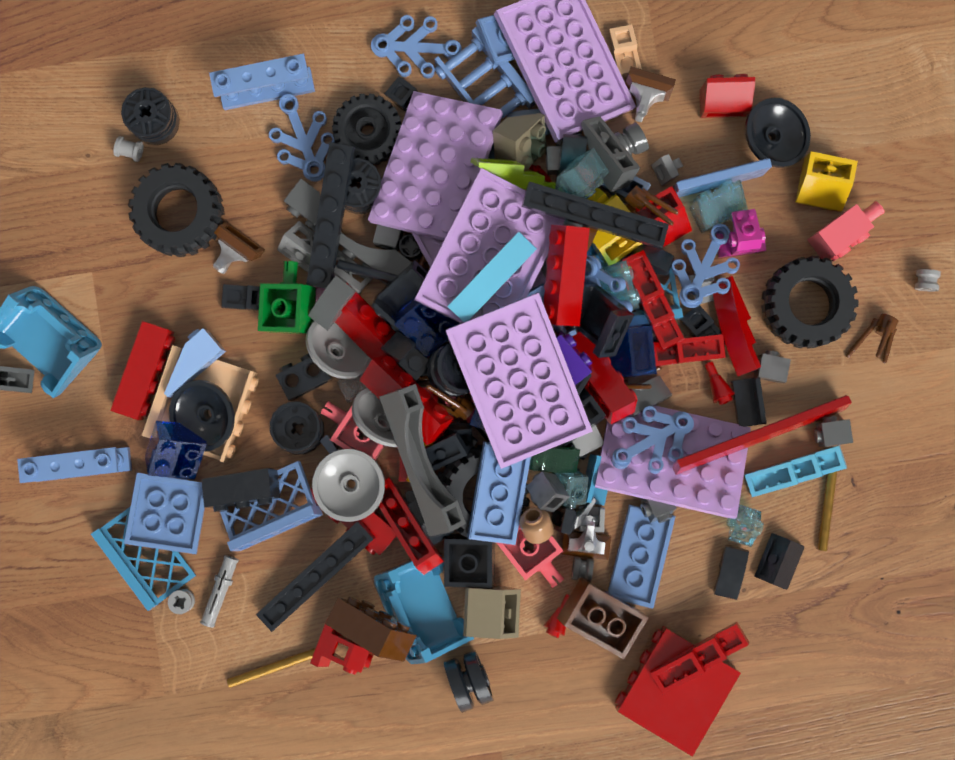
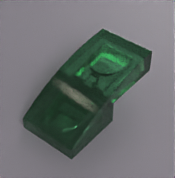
M553 447L531 456L529 470L576 473L580 449L575 447Z

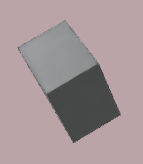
M0 366V390L32 393L35 370Z

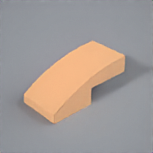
M633 25L609 29L614 61L622 78H626L631 66L642 69Z

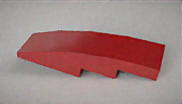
M644 250L623 259L624 268L662 351L684 341L685 338L674 318L675 315L664 295L665 292Z
M729 276L726 278L730 281L729 291L726 294L714 293L713 297L728 354L737 376L760 368L761 365L752 346L756 341L747 322L751 317L733 276ZM719 284L721 289L727 288L726 284Z
M723 334L685 338L684 341L663 351L658 342L624 347L627 370L726 358Z
M735 622L683 651L653 670L650 674L662 694H665L704 674L708 668L726 660L729 655L748 646L750 642L738 622Z

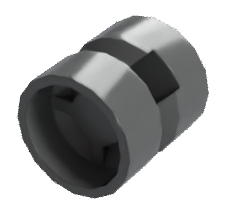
M636 122L625 127L623 134L620 132L614 133L631 156L632 153L636 155L649 150L646 136Z

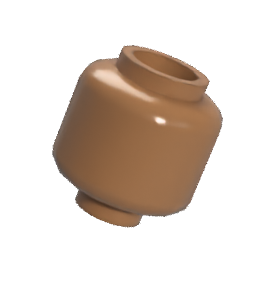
M530 508L520 517L519 525L524 538L528 542L540 544L552 536L554 527L546 510Z

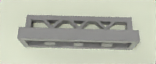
M298 221L283 235L277 250L290 260L298 262V266L308 272L315 232ZM300 231L307 239H300L295 233ZM338 250L336 260L341 259L344 261L355 263L353 260H351L349 257H347L345 254ZM335 265L334 277L337 276L345 283H348L359 295L373 279L359 275L364 279L360 283L352 277V274L356 273L338 269L337 265Z

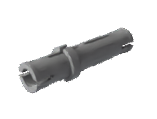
M224 555L219 573L214 577L215 584L203 617L200 620L202 625L211 628L215 627V622L228 587L233 583L232 576L239 559Z

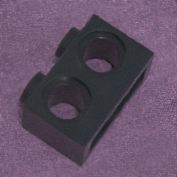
M309 353L300 358L302 362L294 366L292 363L281 367L279 369L280 373L276 374L289 401H293L333 380L331 375L321 369L318 375H309L308 368L311 364H314ZM292 374H296L299 378V382L295 387H290L287 383L288 377Z

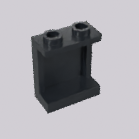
M415 260L378 293L372 303L375 313L379 317L385 318L395 332L398 331L406 337L410 335L412 328L434 310L415 300L428 274Z
M597 283L584 284L580 326L564 327L578 329L596 346L593 353L598 358L616 356L634 314Z

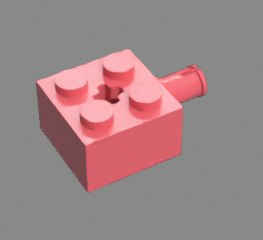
M877 201L873 202L863 211L856 204L807 240L821 259L828 258L835 261L851 251L849 246L854 247L870 236L868 231L874 228L871 222L884 214V209Z
M328 401L325 407L333 412L331 413L323 408L320 414L338 424V428L330 440L343 449H356L365 452L376 461L385 446L372 441L368 437L360 438L361 433L352 416V406L349 411L345 412Z
M519 525L516 545L497 543L524 580H527L539 571L552 588L558 585L552 576L559 583L564 580V577L561 576L551 563L552 559L563 552L552 536L543 543L533 544L534 549L532 551L529 549L524 550V541L526 539Z

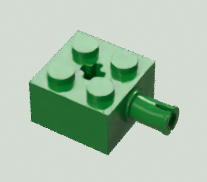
M283 261V282H280V284L260 283L258 331L307 334L309 327L314 322L308 315L315 305L316 287L297 283L298 262Z

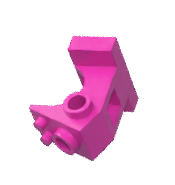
M756 210L731 212L733 232L729 233L728 241L720 245L717 252L718 258L765 252V231L763 227L760 228ZM722 234L715 235L718 239L724 238Z

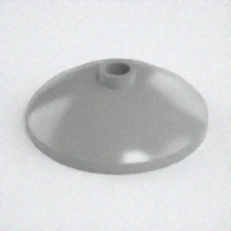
M316 321L309 327L306 334V347L311 359L321 370L341 379L356 378L365 372L371 359L335 322L328 331Z
M368 388L358 393L352 404V416L356 425L372 441L384 446L397 447L381 401Z
M342 449L329 454L319 463L313 476L312 489L317 504L328 516L339 521L353 522L366 518L377 509L384 496L385 480L379 464L370 455L356 449ZM350 479L355 481L356 485L354 488L348 486Z

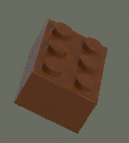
M581 577L557 619L565 627L625 659L648 617L636 607Z
M348 597V599L337 598L325 623L326 625L377 657L405 661L417 636L409 631L410 626L400 621L395 623L391 620L392 616L381 610L377 612L374 610L375 605L368 601L362 600L360 602L353 597Z

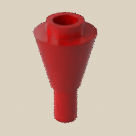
M713 361L705 364L704 366L710 377L713 403L718 402L719 405H723L732 401L731 396L735 393L722 376L718 374Z
M569 594L565 595L560 607L556 609L543 625L547 628L546 633L555 638H559L560 635L565 636L566 627L557 617L570 597Z

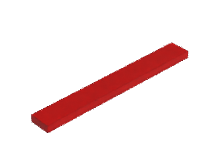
M842 396L677 459L672 468L675 475L822 418L842 412L852 401L849 396Z

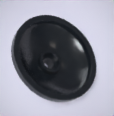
M768 98L759 102L751 109L745 122V137L750 150L759 160L770 159L772 167L785 168L794 165L805 156L809 149L811 133L808 121L802 111L788 100Z
M195 380L182 385L174 393L169 406V420L173 432L185 446L193 450L211 451L219 448L232 434L235 423L233 405L228 395L212 382Z

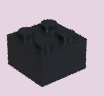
M450 534L444 539V587L492 588L495 583V542L472 540L462 534Z

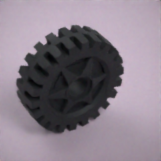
M363 93L359 94L358 97H355V95L350 97L349 101H344L342 103L343 106L337 109V114L333 118L332 131L335 143L354 146L353 158L364 159L375 165L380 164L382 161H387L391 156L402 125L397 110L388 100H384L379 95L377 97L374 94L369 93V95H365ZM366 125H371L374 127V130L371 134L365 135L361 132L362 128Z

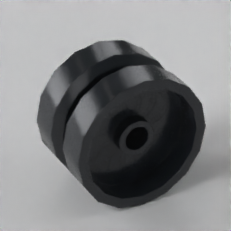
M448 343L437 348L431 354L427 363V376L430 384L451 397L470 393L451 344Z
M476 650L464 654L463 662L466 669L464 671L459 660L456 658L444 662L445 672L452 693L462 713L474 707L472 692H474L477 701L481 705L494 701L484 665L481 664Z

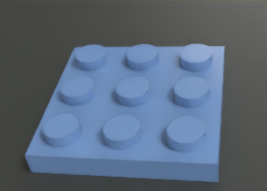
M137 473L124 544L197 554L205 511L202 482Z

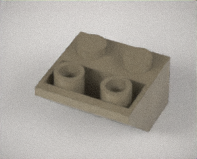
M538 113L507 117L493 130L495 159L517 161L524 165V171L528 170L539 157L544 155L547 148L545 115Z
M493 586L492 588L466 587L463 636L493 639L518 638L521 589L506 586Z

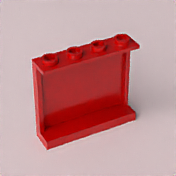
M662 626L661 630L657 629L651 638L653 643L649 650L645 649L639 658L641 664L637 671L633 670L627 679L629 684L624 692L620 691L616 697L615 704L617 705L615 708L618 713L693 757L741 672L722 661L708 668L704 674L662 694L650 673L694 645L667 627Z

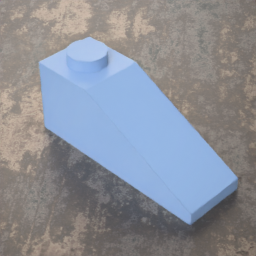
M204 328L201 330L196 329L188 336L189 341L185 343L164 392L167 397L172 398L182 385L193 381L226 352L208 330Z

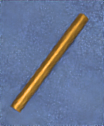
M838 471L827 474L818 550L827 551Z
M315 648L227 679V684L229 688L308 661L312 659Z

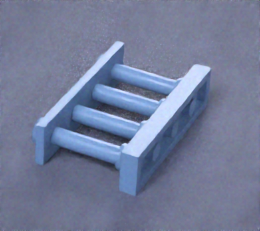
M477 27L472 30V43L445 64L439 56L435 58V72L442 80L446 79L464 102L483 105L502 89L511 86L516 94H514L515 97L500 108L503 113L501 119L520 105H526L530 109L536 104L529 87L509 62L492 66ZM477 50L479 52L482 50L487 56L485 58L486 61L458 82L450 71ZM496 68L501 74L500 80L473 100L465 89L490 69L494 70Z
M304 53L209 73L214 97L221 96L224 110L278 100L285 94L298 96L316 92L311 68L306 65Z
M113 447L17 459L20 483L132 471L130 447L117 449Z

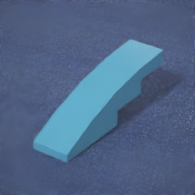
M519 231L447 307L463 322L469 321L537 248Z
M837 445L745 474L751 496L755 497L847 469L841 447Z

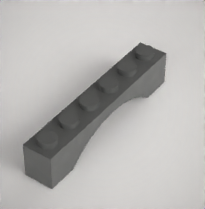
M300 179L284 200L286 205H288L286 210L296 218L301 215L307 220L305 224L315 231L321 194L304 180ZM341 232L339 245L344 248L342 252L352 260L356 257L363 262V266L399 275L412 263L396 250L369 248L356 243ZM381 281L386 286L389 284L388 282Z
M416 384L380 396V401L429 536L450 533L465 525L466 522L458 500L440 482L427 457L422 434L424 406Z

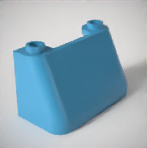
M30 286L9 294L0 307V349L12 346L45 376L42 378L40 385L43 391L52 398L59 396L102 347L101 341L90 330L39 287Z
M410 560L374 576L375 587L386 613L392 616L391 620L395 623L400 621L410 626L409 631L417 635L406 657L410 664L427 663L474 639V637L463 636L464 619L461 617L457 618L439 574L444 570V562L425 575Z

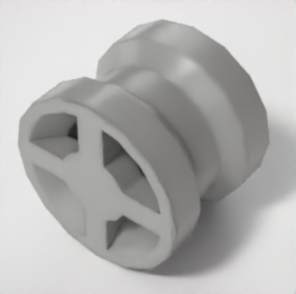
M931 269L916 270L918 282L915 284V290L939 291L940 286L937 282L941 276V271Z
M179 589L168 598V607L175 614L186 613L195 604V596L188 589Z

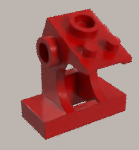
M325 624L310 664L316 667H329L332 660L344 666V671L356 675L357 672L361 673L364 667H370L374 654ZM338 643L349 647L345 658L335 653Z

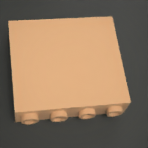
M172 345L142 436L157 439L220 460L223 463L228 462V459H232L236 451V446L233 445L236 436L239 437L243 430L244 423H241L243 415L249 412L251 401L249 400L251 391L255 392L259 382V378H256L257 373L216 360L193 380H206L218 385L228 395L235 414L232 434L222 446L211 451H196L185 446L176 437L169 420V406L172 398L167 397L164 392L183 349Z

